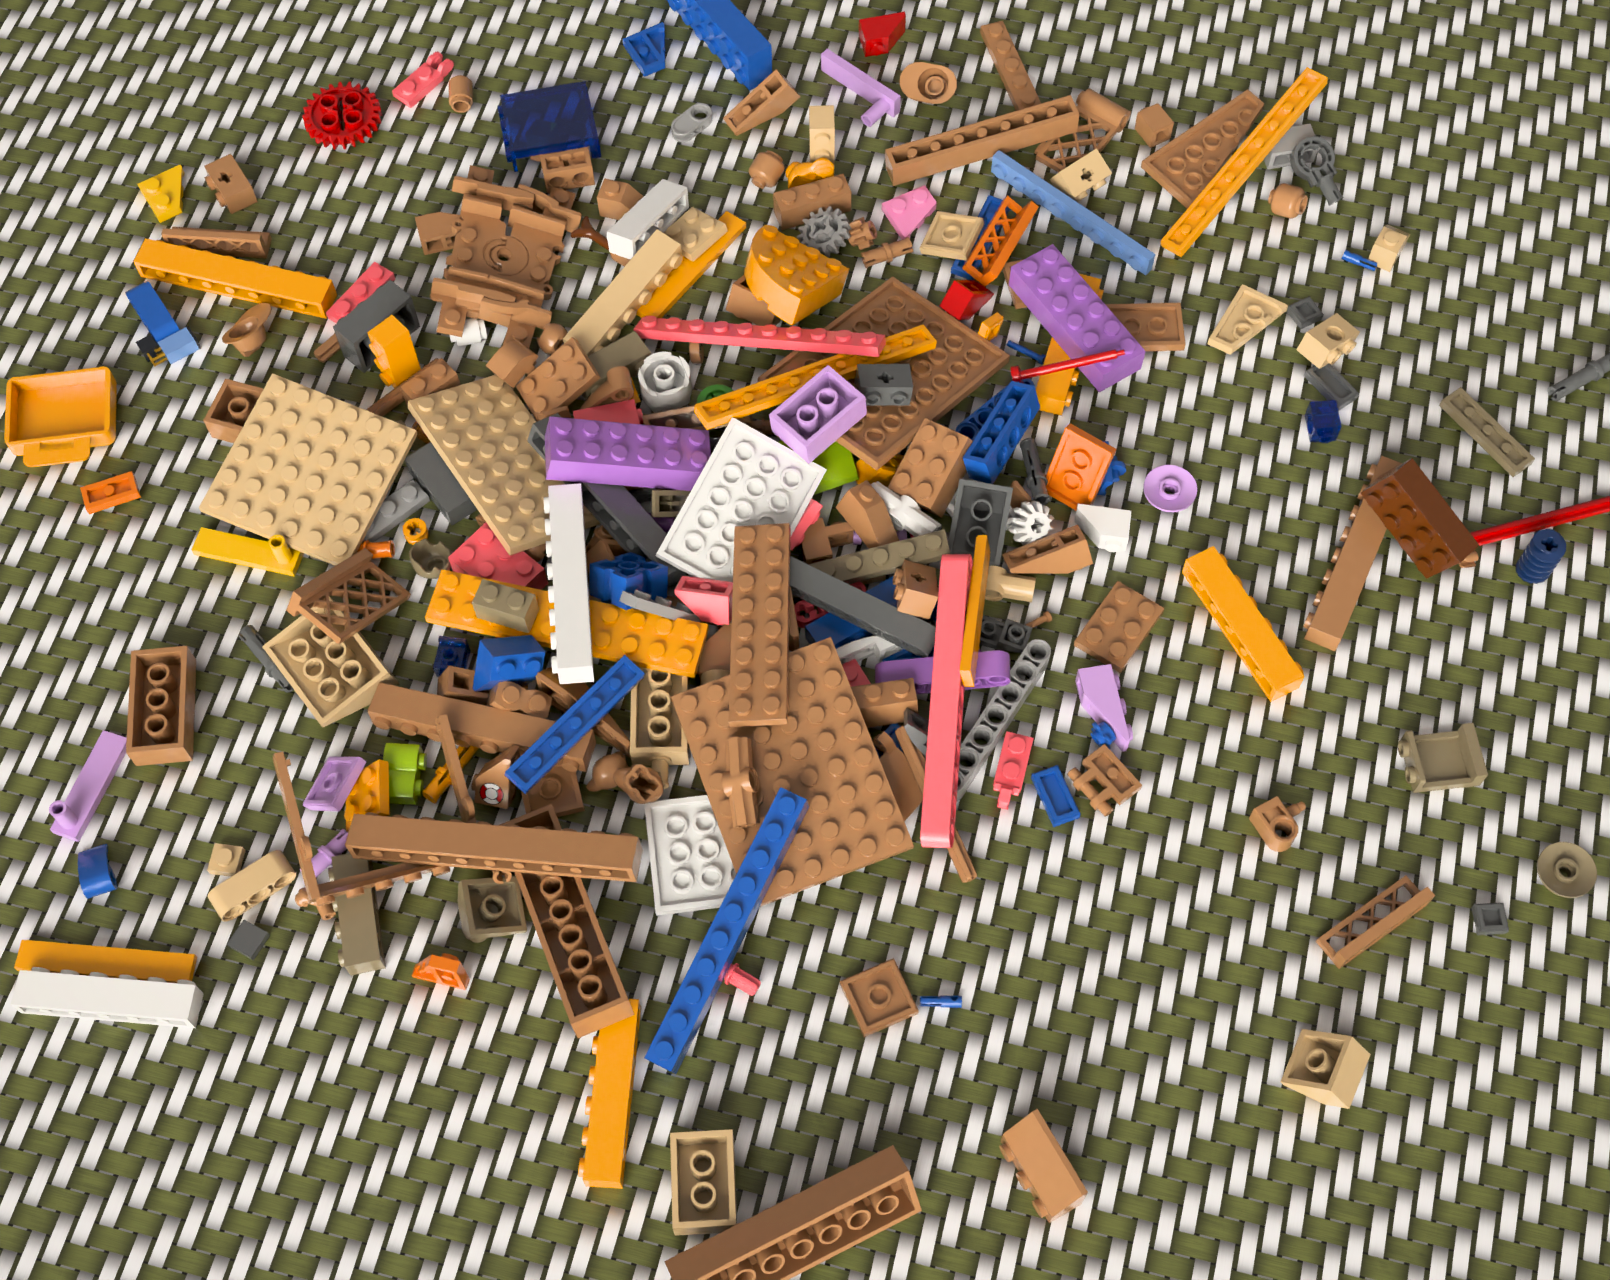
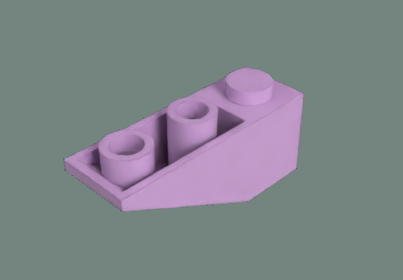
M1111 664L1078 669L1075 682L1081 706L1097 724L1102 721L1107 723L1116 736V740L1113 742L1122 752L1127 751L1130 741L1133 740V731L1131 725L1126 724L1124 715H1126L1127 710L1125 700L1119 697L1120 680L1118 674H1113Z

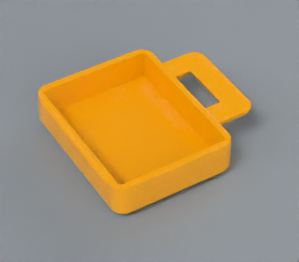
M101 366L9 379L6 387L4 440L11 452L16 456H23V463L27 467H39L85 461L90 456V447L112 444L116 439L117 382L110 369Z

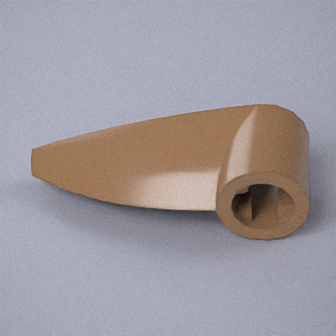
M624 366L611 368L607 372L608 380L601 384L586 399L579 410L627 401L633 397L634 389L629 369Z

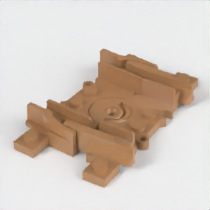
M470 165L467 178L455 176L453 180L452 191L462 193L464 196L460 218L454 219L451 225V231L456 237L452 254L446 258V265H451L449 269H444L443 276L447 280L433 278L430 298L433 301L442 302L437 332L462 337L466 317L479 318L508 327L503 345L510 341L518 340L530 348L535 327L543 329L546 324L550 323L552 312L542 309L544 300H549L552 297L553 288L549 285L554 266L559 264L561 256L553 252L559 251L563 253L564 244L562 239L564 232L572 233L580 225L582 214L571 210L576 193L552 186L548 196L543 192L519 184L518 188L492 184L494 170ZM502 209L510 211L507 225L512 228L510 236L505 235L506 224L500 220ZM505 257L508 261H502L499 258Z

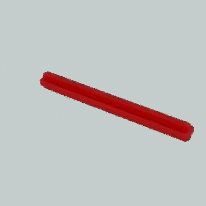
M1610 496L1470 532V534L1481 546L1610 512Z

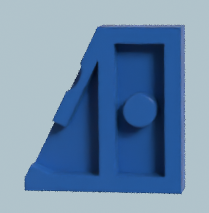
M663 22L622 39L623 46L644 77L665 69V27Z

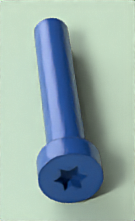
M1011 340L1008 341V347L1037 360L1041 365L1044 364L1046 355H1039Z

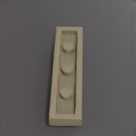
M1461 387L1442 399L1439 406L1512 477L1522 472L1534 462L1535 458Z

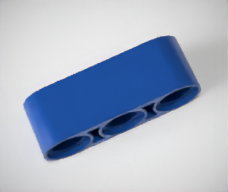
M148 280L125 292L133 308L158 346L159 341L180 331Z

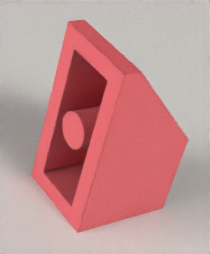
M688 576L681 577L674 590L675 595L702 622H710L715 625L730 624L732 620L733 582Z

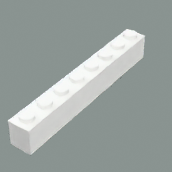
M581 483L548 486L549 497H544L545 514L550 513V519H545L546 535H551V541H546L547 558L552 557V563H547L548 580H553V586H548L549 603H554V609H549L550 626H555L556 631L550 633L551 649H556L557 656H551L553 674L558 673L560 684L594 682Z

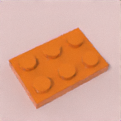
M1070 423L1063 432L1046 474L1048 495L1074 510H1077L1078 504L1093 505L1117 449Z

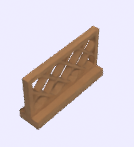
M364 548L294 590L286 611L294 617L301 613L337 644H340L407 601L411 593L372 563L373 554ZM370 572L378 581L365 579L364 575ZM347 585L360 586V592L347 590ZM366 587L379 589V595L366 593ZM385 590L393 591L398 597L385 596ZM329 596L342 597L343 603L329 601ZM348 598L361 600L362 606L349 604ZM367 601L378 602L381 607H368ZM310 608H324L325 614L315 613ZM330 609L344 611V617L331 615ZM350 612L363 614V619L350 618ZM331 623L345 625V631L340 633L332 627Z

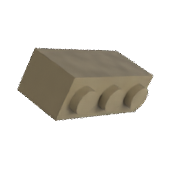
M635 331L588 356L601 378L581 394L585 400L601 384L608 380L607 372L611 368L624 366L629 369L632 378L638 375L639 368L644 364L643 361L651 355V351Z

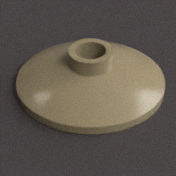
M1569 842L1553 843L1547 846L1538 857L1537 872L1541 882L1548 890L1558 896L1565 898L1581 897L1587 894L1596 883L1597 868L1593 858L1586 850L1576 844ZM1559 870H1564L1568 877H1564Z

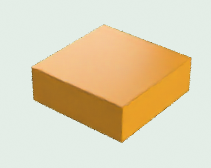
M996 312L981 323L978 334L990 342L998 336L1004 317Z

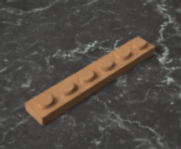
M999 21L982 25L980 27V34L1015 110L1018 111L1041 104L1004 22Z

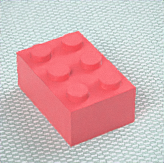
M487 522L448 557L453 572L540 590L548 584L544 567L524 551L509 556Z

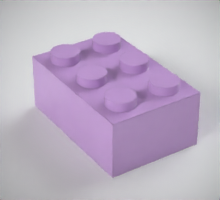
M827 365L769 414L772 432L809 464L867 414L866 397Z

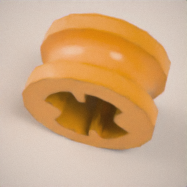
M412 518L403 525L402 530L409 544L414 545L422 539L428 538L429 532L423 520ZM415 528H420V533L416 532L417 535L411 534V530L415 531Z

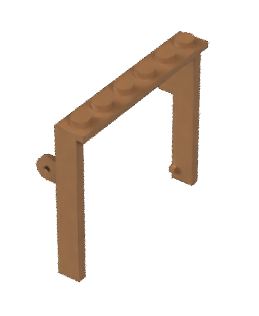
M447 714L440 715L435 720L436 730L441 741L462 822L476 824L473 801L467 790ZM283 751L274 753L272 759L309 904L317 902V906H323L335 902V897L346 894L347 898H354L365 894L364 889L375 887L376 891L385 890L393 887V882L404 879L405 884L421 880L422 874L433 872V876H439L451 871L449 866L401 863L317 884L311 861L312 849L308 836L304 834L287 766H291L290 759L285 760Z

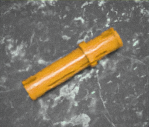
M459 746L456 749L462 769L479 748L470 746L467 750V748ZM447 763L443 767H438L435 771L436 776L425 790L422 791V795L434 804L437 803L449 785H452Z

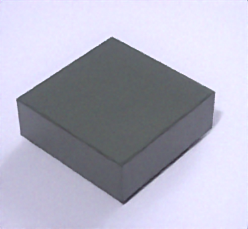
M1310 296L1289 305L1287 308L1288 314L1300 329L1322 320L1324 315Z
M1504 903L1474 904L1471 907L1477 935L1508 933L1509 927Z
M243 920L227 945L254 961L270 935L268 932Z

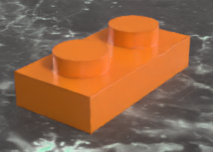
M132 471L80 488L85 508L89 514L141 498L137 481Z

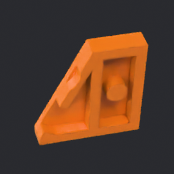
M443 953L441 957L431 954L417 963L412 973L413 978L467 990L470 981L459 958Z

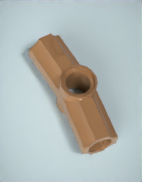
M738 736L728 738L725 741L726 772L722 775V786L724 793L730 800L733 828L756 826L760 824L756 792L759 790V778L753 767L751 739Z

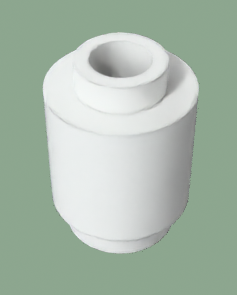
M475 318L465 320L462 337L450 335L451 343L456 342L457 347L481 343V340L487 339L484 320H477Z

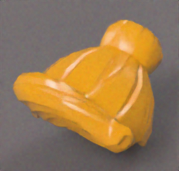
M823 157L814 162H792L786 168L788 189L834 176V164L828 158Z

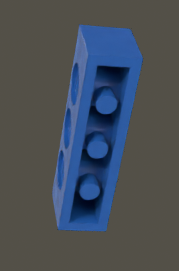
M1015 381L1009 383L963 456L969 479L988 484L995 482L1040 409L1035 386Z

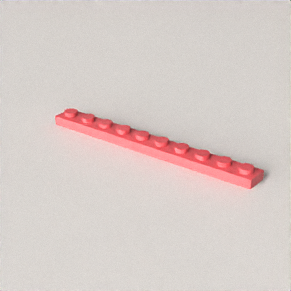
M655 316L642 317L633 329L641 339L879 357L886 345L885 335L874 332L827 331L823 328L801 329L798 326L786 328L777 327L772 324L765 326L752 325L751 323L732 324L726 321L704 322L701 319L691 321L680 320L676 317L668 319L656 318Z

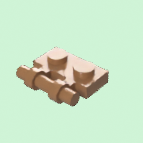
M1105 744L1083 760L1082 765L1087 769L1085 773L1081 774L1075 767L1067 774L1074 782L1073 786L1077 791H1082L1090 800L1089 804L1095 810H1099L1105 817L1113 811V808L1107 803L1109 799L1113 798L1120 806L1142 788V784ZM1096 779L1104 790L1098 793L1090 782Z

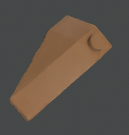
M552 667L538 672L535 676L539 691L549 695L552 698L551 706L563 714L590 689L585 682L560 684L558 673L553 674ZM607 713L592 728L594 735L631 758L629 739L610 714Z

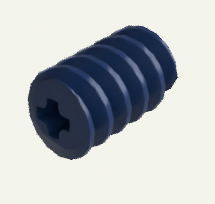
M1543 529L1535 533L1515 565L1518 576L1522 580L1534 584L1547 580L1566 552L1564 538L1560 533L1552 529Z

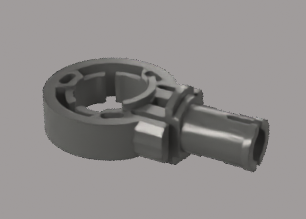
M1315 136L1307 137L1300 141L1293 149L1290 157L1294 173L1301 179L1307 180L1311 188L1314 186L1320 187L1329 206L1344 198L1333 181L1334 176L1338 172L1334 167L1335 153L1332 146L1325 139ZM1320 147L1321 149L1318 153L1322 156L1321 166L1317 168L1306 166L1304 159L1300 158L1304 151L1308 149L1316 150Z

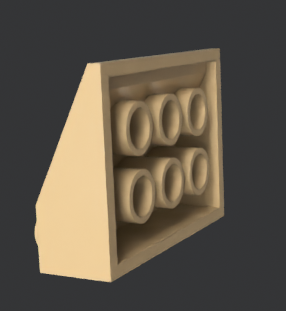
M329 596V601L335 602V601ZM310 608L315 613L325 614L324 608ZM330 609L331 615L344 617V611ZM303 615L262 646L322 727L370 705L379 682L394 686L399 684L360 631L344 642L337 644ZM331 623L332 627L340 633L345 631V625Z

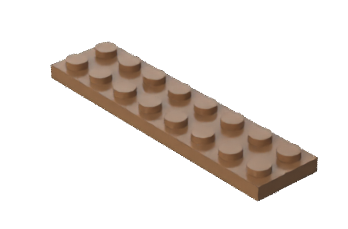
M789 523L735 526L728 720L730 727L788 724L791 543Z

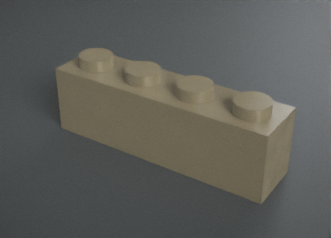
M350 853L331 857L333 867L328 868L329 879L334 881L373 871L372 860L354 859ZM375 887L364 889L365 894L354 898H347L346 894L335 897V902L332 903L334 912H338L339 921L335 922L336 936L342 942V949L338 950L339 963L341 967L346 968L351 976L386 968Z

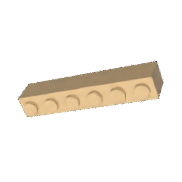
M656 229L563 338L564 343L571 337L575 338L587 356L608 346L611 342H615L620 336L623 327L634 320L637 310L650 301L652 293L657 287H661L666 282L668 274L673 268L676 269L680 266L683 260L681 244Z

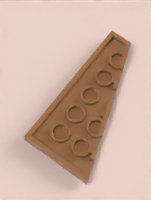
M1247 89L1142 160L1141 168L1188 209L1228 161L1263 111L1264 103Z

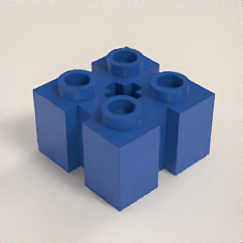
M632 552L615 556L612 561L605 559L590 563L589 595L600 599L603 603L612 604L624 610L635 608L619 601L623 591L634 594L635 589L650 594V599L655 600L656 596L667 598L668 566L655 561L646 562L645 557Z

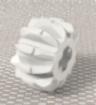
M1037 501L1021 502V508H1013L1015 516L1008 518L1013 522V525L1008 530L1014 533L1013 539L1021 542L1022 545H1027L1049 536L1048 530L1054 529L1050 525V522L1054 519L1052 515L1048 514L1050 508Z

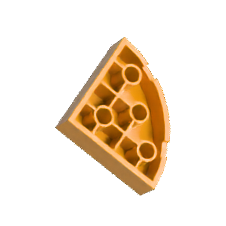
M764 225L756 232L752 239L744 275L752 294L759 301L764 300L769 304L767 309L774 315L793 326L841 295L849 268L843 266L836 259L824 256L818 249L807 247L800 243L797 238L779 232L776 227Z

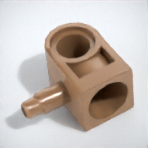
M1276 796L1254 808L1249 820L1271 850L1283 852L1291 847L1298 834V825L1293 817L1305 810L1306 805L1300 801L1286 808L1279 797ZM1275 830L1284 831L1287 837L1278 836Z

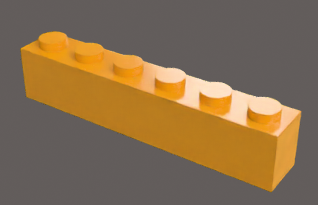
M1079 274L1102 300L1104 290L1100 289L1101 279ZM1053 337L1051 338L1043 366L1070 360V357ZM1072 368L1041 375L1036 387L1040 404L1039 410L1062 416L1064 407H1070L1074 393L1070 391L1071 385L1076 386L1080 371Z
M1212 546L1187 558L1182 570L1183 575L1270 702L1298 689L1305 677L1302 667L1291 658L1286 644L1275 635L1270 621L1259 612L1254 598L1248 596L1245 592L1240 578L1229 569L1224 555L1219 554L1216 548Z
M629 999L635 1015L600 1029L599 1036L593 1037L592 1054L596 1055L595 1066H590L589 1084L593 1085L592 1096H587L585 1114L590 1115L589 1127H583L582 1145L586 1146L585 1158H580L578 1176L583 1177V1182L588 1187L623 1189L641 1016L639 999Z

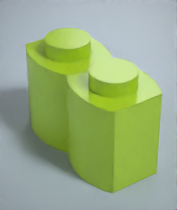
M386 743L383 760L389 762V803L416 805L417 799L422 797L424 783L423 780H420L421 770H426L427 754L423 753L419 744Z

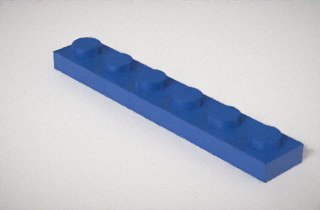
M624 655L505 771L504 775L526 795L644 678L645 673Z

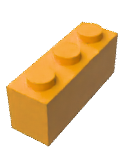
M393 315L367 332L371 342L369 348L376 356L374 362L380 369L381 373L379 376L386 386L392 385L396 388L421 369L409 330Z

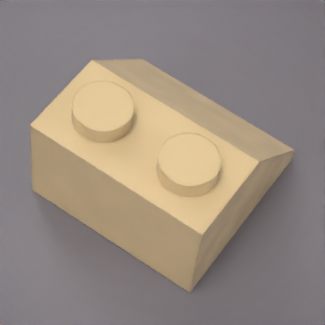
M1302 1029L1281 1083L1322 1104L1350 1109L1371 1054L1352 1036Z

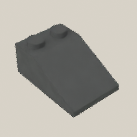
M959 479L948 541L951 554H971L973 561L976 537L978 535H987L991 552L989 566L1000 565L1013 492L1012 487Z

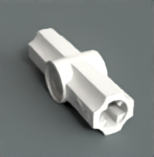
M878 481L871 484L884 500L896 530L902 531L905 529L915 537L941 530V524L922 512L918 504L907 495L900 497Z

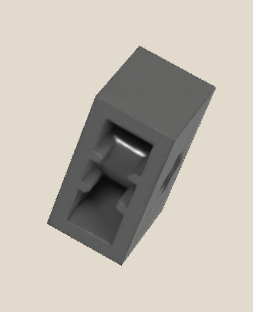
M857 364L854 384L855 388L866 397V406L910 405L913 392L910 364Z

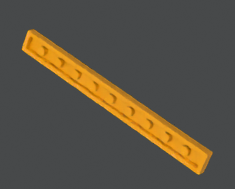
M1308 67L1302 72L1162 238L1161 246L1180 257L1186 253L1327 85L1328 77Z
M923 324L886 337V345L879 357L837 354L695 404L694 412L706 430L730 422L732 417L739 419L783 403L827 365L845 380H849L855 377L857 364H893L935 349L937 341Z

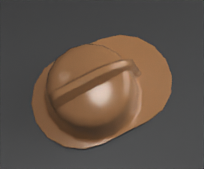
M914 62L907 65L902 71L900 87L902 92L910 99L931 104H942L954 95L957 88V79L955 74L945 66Z
M260 303L247 310L235 325L223 335L222 342L232 344L244 357H249L267 339L263 323L271 313V305Z

